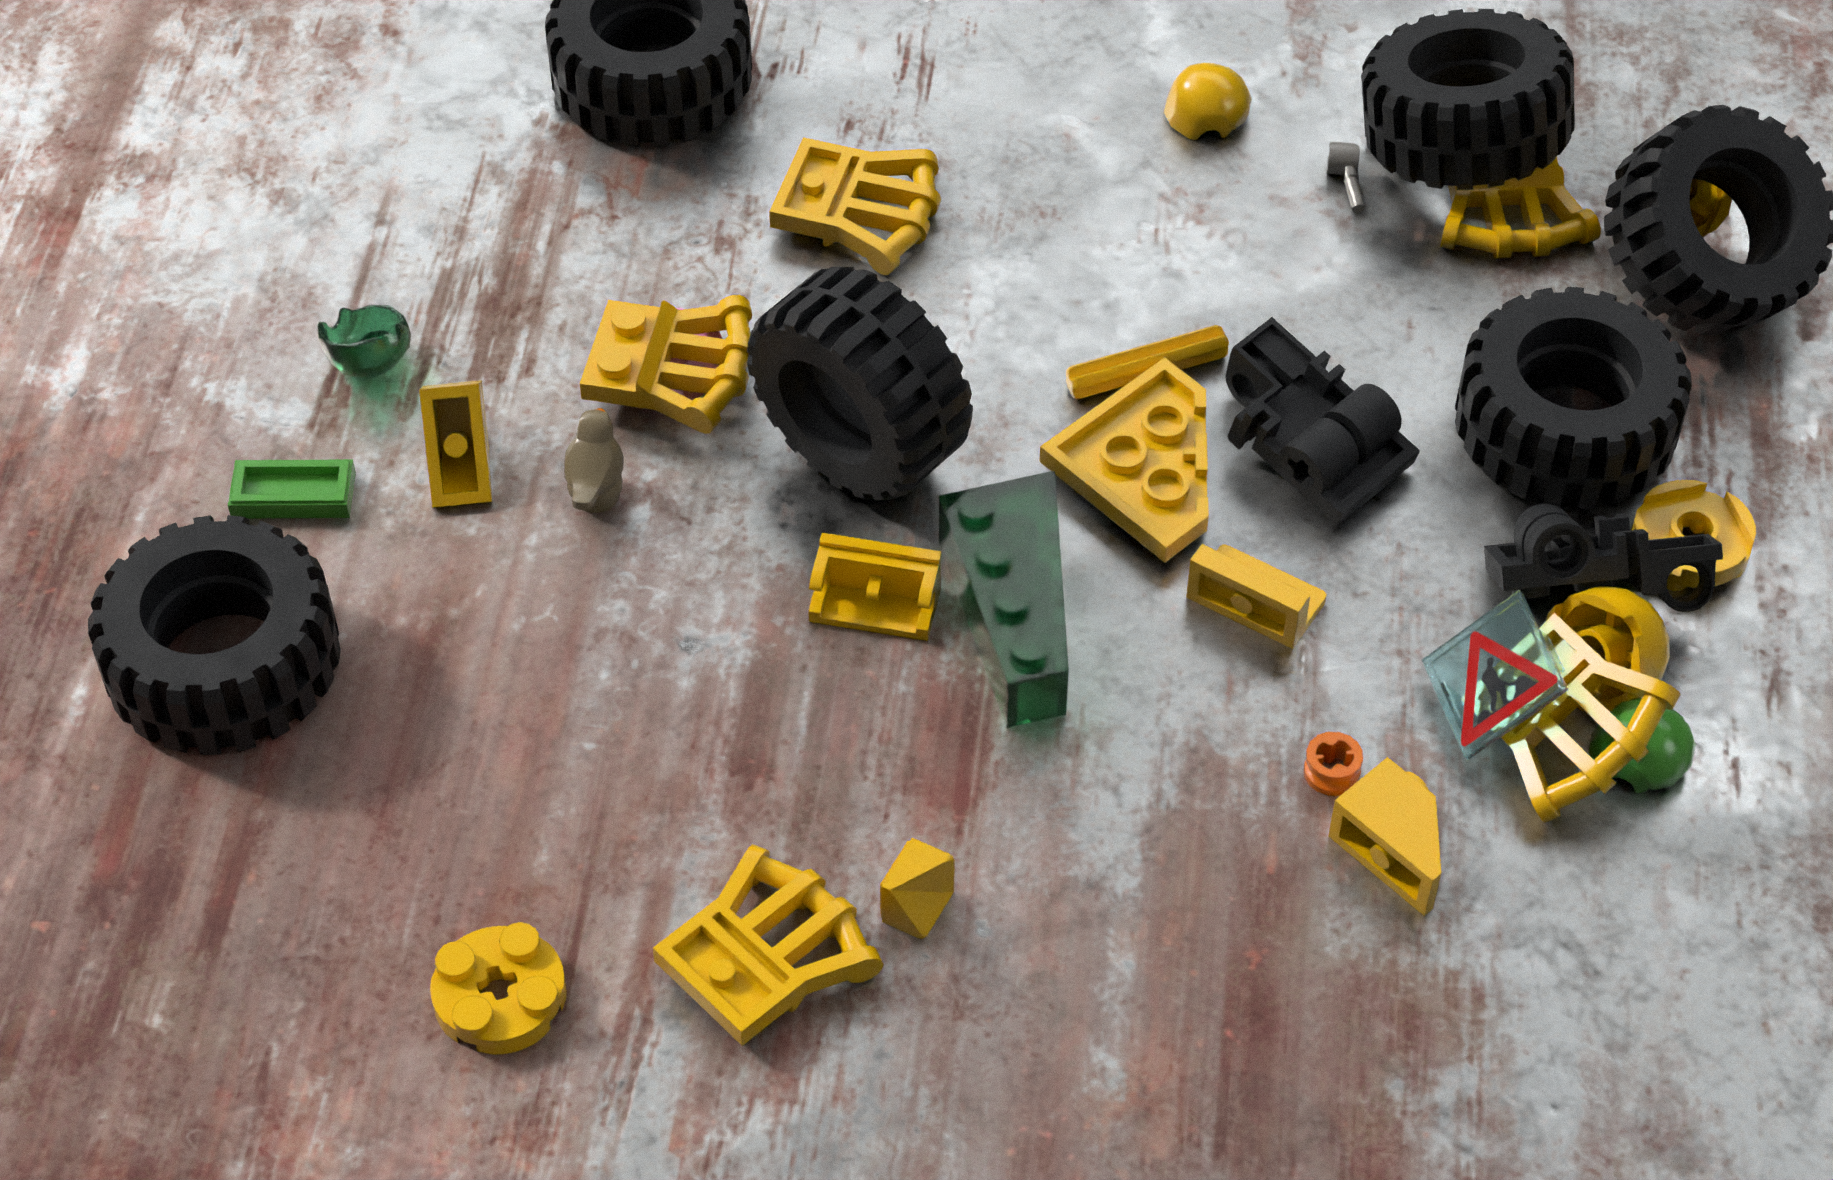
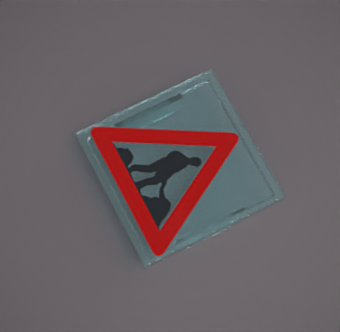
M1520 590L1513 593L1422 659V663L1464 758L1467 760L1568 691L1560 673L1564 672L1565 669L1549 636L1538 627L1529 605Z

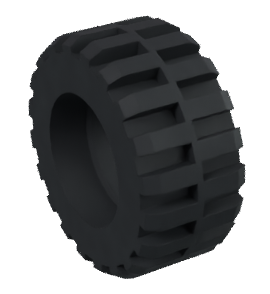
M553 0L550 4V11L546 15V42L552 90L555 92L556 101L561 109L570 115L572 121L586 131L593 128V134L603 140L611 142L613 138L622 140L625 146L640 147V143H654V147L669 146L670 141L682 138L683 142L696 139L700 135L701 130L707 129L711 132L725 121V114L731 116L743 102V97L749 91L752 81L750 17L748 16V6L745 0ZM651 44L674 46L655 52L626 51L633 47Z
M1463 9L1448 11L1447 15L1436 17L1434 14L1420 17L1417 23L1412 25L1405 23L1395 28L1391 36H1383L1370 51L1362 66L1361 80L1366 145L1370 153L1390 173L1397 171V174L1403 180L1411 183L1419 180L1425 182L1427 187L1442 189L1446 185L1457 186V190H1473V186L1487 184L1490 188L1504 185L1505 180L1516 178L1519 181L1531 176L1535 168L1544 169L1551 164L1557 155H1560L1565 149L1575 129L1574 58L1572 51L1567 46L1565 40L1554 29H1549L1544 22L1536 18L1526 20L1521 13L1507 11L1506 14L1495 13L1494 9H1478V12H1463Z
M1726 105L1708 106L1702 111L1693 110L1680 116L1635 147L1633 153L1623 159L1615 171V179L1617 181L1608 187L1605 203L1607 207L1613 209L1612 212L1604 216L1605 236H1612L1614 246L1608 249L1613 265L1620 264L1627 276L1622 282L1631 294L1636 291L1641 294L1645 299L1642 306L1657 317L1665 313L1669 316L1667 323L1683 331H1687L1695 326V331L1700 335L1716 336L1724 331L1733 334L1746 330L1796 304L1798 299L1808 295L1818 284L1819 274L1827 270L1832 258V250L1826 246L1833 243V220L1830 219V211L1833 210L1832 190H1825L1822 178L1826 177V173L1820 161L1812 162L1806 153L1810 147L1798 135L1793 138L1788 136L1784 132L1787 127L1786 125L1771 116L1760 120L1758 111L1738 106L1732 111ZM1693 179L1703 180L1717 186L1740 209L1749 234V252L1745 264L1731 261L1717 253L1699 233L1690 209V188Z
M845 266L830 267L829 269H821L812 274L755 322L747 347V353H749L747 360L749 375L755 378L753 389L758 400L764 402L768 410L766 415L774 428L779 427L786 437L784 441L794 453L798 451L807 460V466L818 475L822 473L830 478V484L840 490H852L853 495L863 499L874 498L875 500L896 499L912 490L960 448L967 439L973 415V405L970 404L972 395L970 384L961 375L963 365L957 353H951L945 343L948 338L938 325L934 327L924 316L926 311L915 300L910 302L901 295L902 289L890 281H879L877 274L865 269L855 270L854 267Z
M1567 287L1565 292L1554 293L1552 288L1536 290L1529 299H1525L1523 295H1520L1502 304L1501 310L1497 308L1490 312L1480 322L1479 329L1472 333L1467 344L1455 404V410L1457 411L1455 418L1457 433L1465 441L1464 449L1476 465L1483 462L1482 471L1497 485L1501 482L1510 485V492L1525 500L1528 499L1529 495L1543 499V504H1550L1559 508L1561 503L1575 504L1576 509H1592L1596 507L1598 501L1604 500L1607 505H1612L1628 499L1630 491L1638 494L1654 484L1656 476L1663 474L1671 463L1690 401L1689 394L1692 387L1691 372L1686 366L1687 358L1676 340L1670 342L1672 334L1658 319L1650 321L1647 318L1645 309L1633 302L1628 306L1617 302V296L1604 291H1600L1599 296L1584 293V288ZM1545 385L1574 386L1596 394L1612 407L1599 410L1570 409L1544 399L1532 389Z
M210 515L193 518L194 524L179 528L175 522L160 528V535L148 541L143 537L130 546L128 549L129 557L125 561L118 558L104 575L107 584L100 583L95 590L91 601L93 611L88 618V634L107 695L111 698L114 710L123 722L133 725L135 733L148 741L156 743L161 738L164 748L187 753L189 747H196L202 755H221V748L233 746L237 747L238 752L255 748L256 740L268 735L274 740L290 730L289 722L297 718L299 721L305 719L317 707L315 695L323 697L334 680L333 670L339 664L341 648L338 640V626L324 571L318 560L309 555L308 548L296 537L289 534L283 537L282 529L262 521L257 526H253L246 517L228 515L226 521H214ZM223 615H244L264 621L260 628L249 638L219 652L186 654L168 649L169 645L183 631L209 618Z

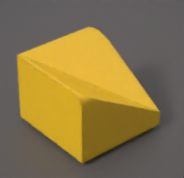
M915 838L907 841L880 884V913L882 922L916 938L924 939L927 937L954 893V857Z

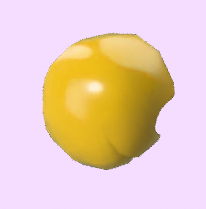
M1198 63L1185 68L1174 80L1166 99L1164 114L1170 126L1188 139L1197 140L1203 133L1210 130L1218 131L1221 138H1225L1232 130L1246 122L1252 98L1243 77L1231 68L1215 63Z

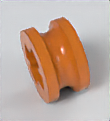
M1329 731L1318 734L1310 741L1306 749L1304 777L1308 785L1315 791L1327 796L1342 795L1360 779L1363 750L1359 743L1350 735ZM1335 758L1344 762V765L1336 764L1332 769L1323 766V762L1329 764Z

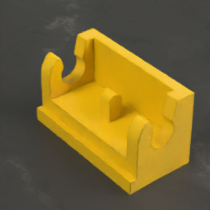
M822 533L809 583V590H814L808 611L809 622L928 641L941 592V551Z

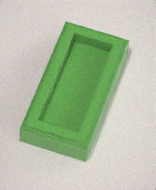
M353 459L235 460L228 501L230 515L246 517L248 519L350 518L356 476Z

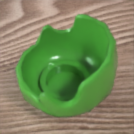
M1642 698L1621 702L1610 713L1627 728ZM1666 709L1646 746L1649 753L1638 763L1632 759L1613 778H1621L1630 782L1637 793L1645 792L1648 789L1655 790L1672 787L1691 768L1696 744L1693 734L1684 717L1673 709ZM1599 725L1591 733L1588 753L1593 760L1614 741Z

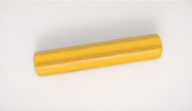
M1213 325L1072 365L1066 369L1065 380L1067 388L1072 397L1079 400L1124 387L1164 357L1181 370L1222 359L1228 355L1229 341L1223 328Z

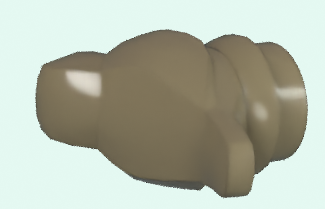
M602 408L582 413L576 437L569 444L564 459V478L567 481L569 495L572 497L573 507L589 513H600L611 509L618 502L622 490L623 481L621 475L624 465L622 450L613 437V423L607 412Z

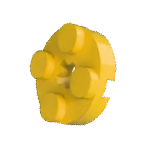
M1675 480L1660 484L1651 489L1645 495L1643 504L1636 511L1631 530L1644 529L1648 532L1649 540L1683 537V527H1690L1694 534H1709L1722 544L1723 559L1716 560L1715 586L1722 585L1743 575L1754 544L1756 525L1752 514L1739 498L1727 491L1724 498L1716 493L1706 491L1708 483L1697 480ZM1689 565L1677 567L1668 577L1667 589L1680 591L1686 587L1697 588L1699 583L1697 569Z
M517 922L508 926H492L473 931L457 941L443 945L435 957L436 968L431 978L430 993L436 1019L448 1037L457 1043L458 1037L466 1043L475 1044L477 1052L491 1055L508 1054L535 1044L551 1029L550 1021L557 1015L559 1007L561 1011L564 1007L567 990L562 962L555 949L548 942L540 938L536 928L530 924ZM504 979L514 983L508 986V996L503 999L496 1000L492 992L481 993L483 988L487 987L494 980Z

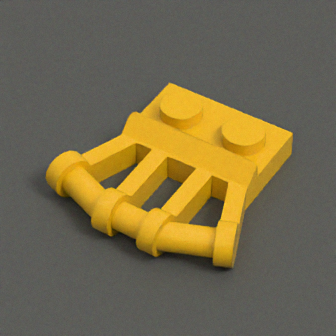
M803 137L769 211L770 227L823 239L824 247L834 242H839L867 258L869 265L879 274L889 275L900 265V257L914 244H920L926 240L930 230L928 218L933 217L940 206L941 196L936 190L934 179L939 170L937 156L928 149L870 152ZM907 175L913 182L888 176ZM858 196L874 200L884 201L897 205L907 206L908 209L898 208L857 198ZM859 225L893 232V234L887 240H883Z
M1556 157L1544 169L1537 167L1531 176L1519 181L1516 178L1505 180L1504 185L1490 188L1487 184L1473 186V190H1457V186H1448L1452 206L1445 222L1440 247L1454 250L1456 245L1493 253L1495 259L1510 258L1512 252H1531L1534 257H1545L1550 255L1551 250L1575 241L1586 244L1599 239L1601 227L1596 214L1591 209H1583L1565 188L1564 171L1559 166ZM1540 204H1548L1562 223L1552 227L1545 223ZM1502 206H1520L1525 225L1524 230H1511L1510 225L1506 224ZM1467 207H1482L1487 229L1463 224Z
M731 295L720 300L717 305L684 310L676 309L665 300H662L660 307L608 300L579 383L581 399L656 410L701 433L709 434L720 423V413L734 397L742 396L747 388L749 375L746 371L749 357L747 347L751 334L749 322L753 315L749 300L741 295ZM727 330L728 337L720 339L694 334ZM671 358L718 364L719 366L714 369L670 361ZM671 389L704 393L706 395L703 398L698 397L691 400Z
M1555 613L1514 653L1556 675L1557 682L1491 728L1513 750L1532 805L1544 823L1560 817V809L1598 791L1606 794L1616 784L1612 778L1632 759L1638 763L1649 753L1646 746L1666 709L1672 710L1681 695L1676 688L1664 681L1605 661ZM1505 661L1495 670L1498 677L1508 683L1516 681L1519 676H1526L1532 681L1539 682L1537 679ZM1483 682L1476 688L1474 711L1478 715L1483 710L1493 713L1490 709L1491 696ZM1602 683L1642 697L1627 728L1591 694ZM1505 685L1506 697L1510 701L1514 698L1515 686ZM1496 691L1495 709L1498 710L1503 706L1500 692ZM1578 706L1614 739L1594 760L1559 726ZM1547 737L1581 771L1548 786L1535 747Z
M754 844L749 846L719 897L653 947L654 962L742 1046L787 1010L790 1012L795 1011L807 994L847 980L851 983L865 982L879 974L884 965L877 949L874 946L867 945L855 919L857 909L845 897L835 898L825 889V879L814 869L810 868L802 871L770 858L769 850ZM759 882L779 889L742 919L736 915L751 888ZM808 908L814 914L774 947H771L761 938L796 909ZM828 937L836 938L842 953L796 969L792 967Z

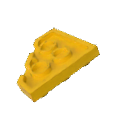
M1164 357L1041 445L1039 462L1166 563L1207 532L1209 506L1207 497L1206 389Z

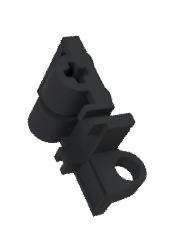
M1271 317L1233 346L1225 375L1226 383L1233 397L1246 408L1235 416L1227 437L1237 449H1241L1248 440L1251 441L1255 438L1252 449L1337 527L1414 464L1420 450L1399 432L1402 424L1401 414L1398 406L1387 392L1373 384H1363L1356 390H1353L1342 380L1346 369L1340 364L1329 372L1325 369L1331 357L1325 350L1316 357Z
M1550 504L1532 506L1520 515L1514 527V543L1484 546L1487 572L1503 591L1512 590V596L1515 598H1537L1549 595V586L1574 584V590L1582 592L1594 587H1612V580L1626 579L1639 592H1642V595L1657 594L1669 607L1681 612L1698 610L1711 599L1715 588L1716 560L1723 559L1722 544L1709 534L1649 540L1648 532L1644 529L1630 530L1629 517L1624 513L1616 514V517L1613 518L1595 516L1596 534L1589 535L1565 511ZM1561 535V538L1552 540L1551 550L1545 551L1547 543L1553 537ZM1683 565L1695 567L1699 574V583L1695 591L1685 597L1670 595L1667 589V580L1670 573Z

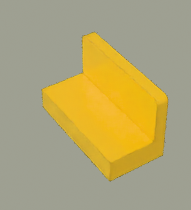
M1202 544L1190 559L1186 598L1291 649H1294L1326 602L1327 594L1324 590L1227 544L1220 545L1217 550Z

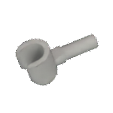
M1330 142L1326 174L1344 175V184L1351 209L1355 213L1361 212L1365 209L1358 182L1359 146L1354 143Z

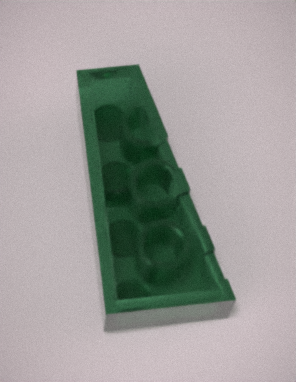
M1055 471L939 495V544L1006 728L1066 715L1069 665Z

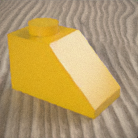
M482 380L421 387L419 394L432 508L492 502L489 441Z
M1387 757L1335 800L1328 837L1418 912L1426 916L1434 908L1441 878L1436 796L1429 791L1427 785L1419 776L1412 772L1404 771Z

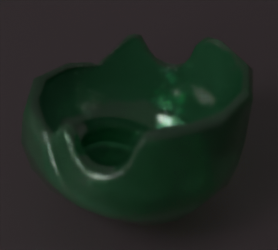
M370 304L353 311L343 307L339 310L337 322L333 327L330 328L326 322L320 321L317 325L318 340L327 360L343 375L367 380L388 372L397 365L410 348L411 332L406 317L391 305Z

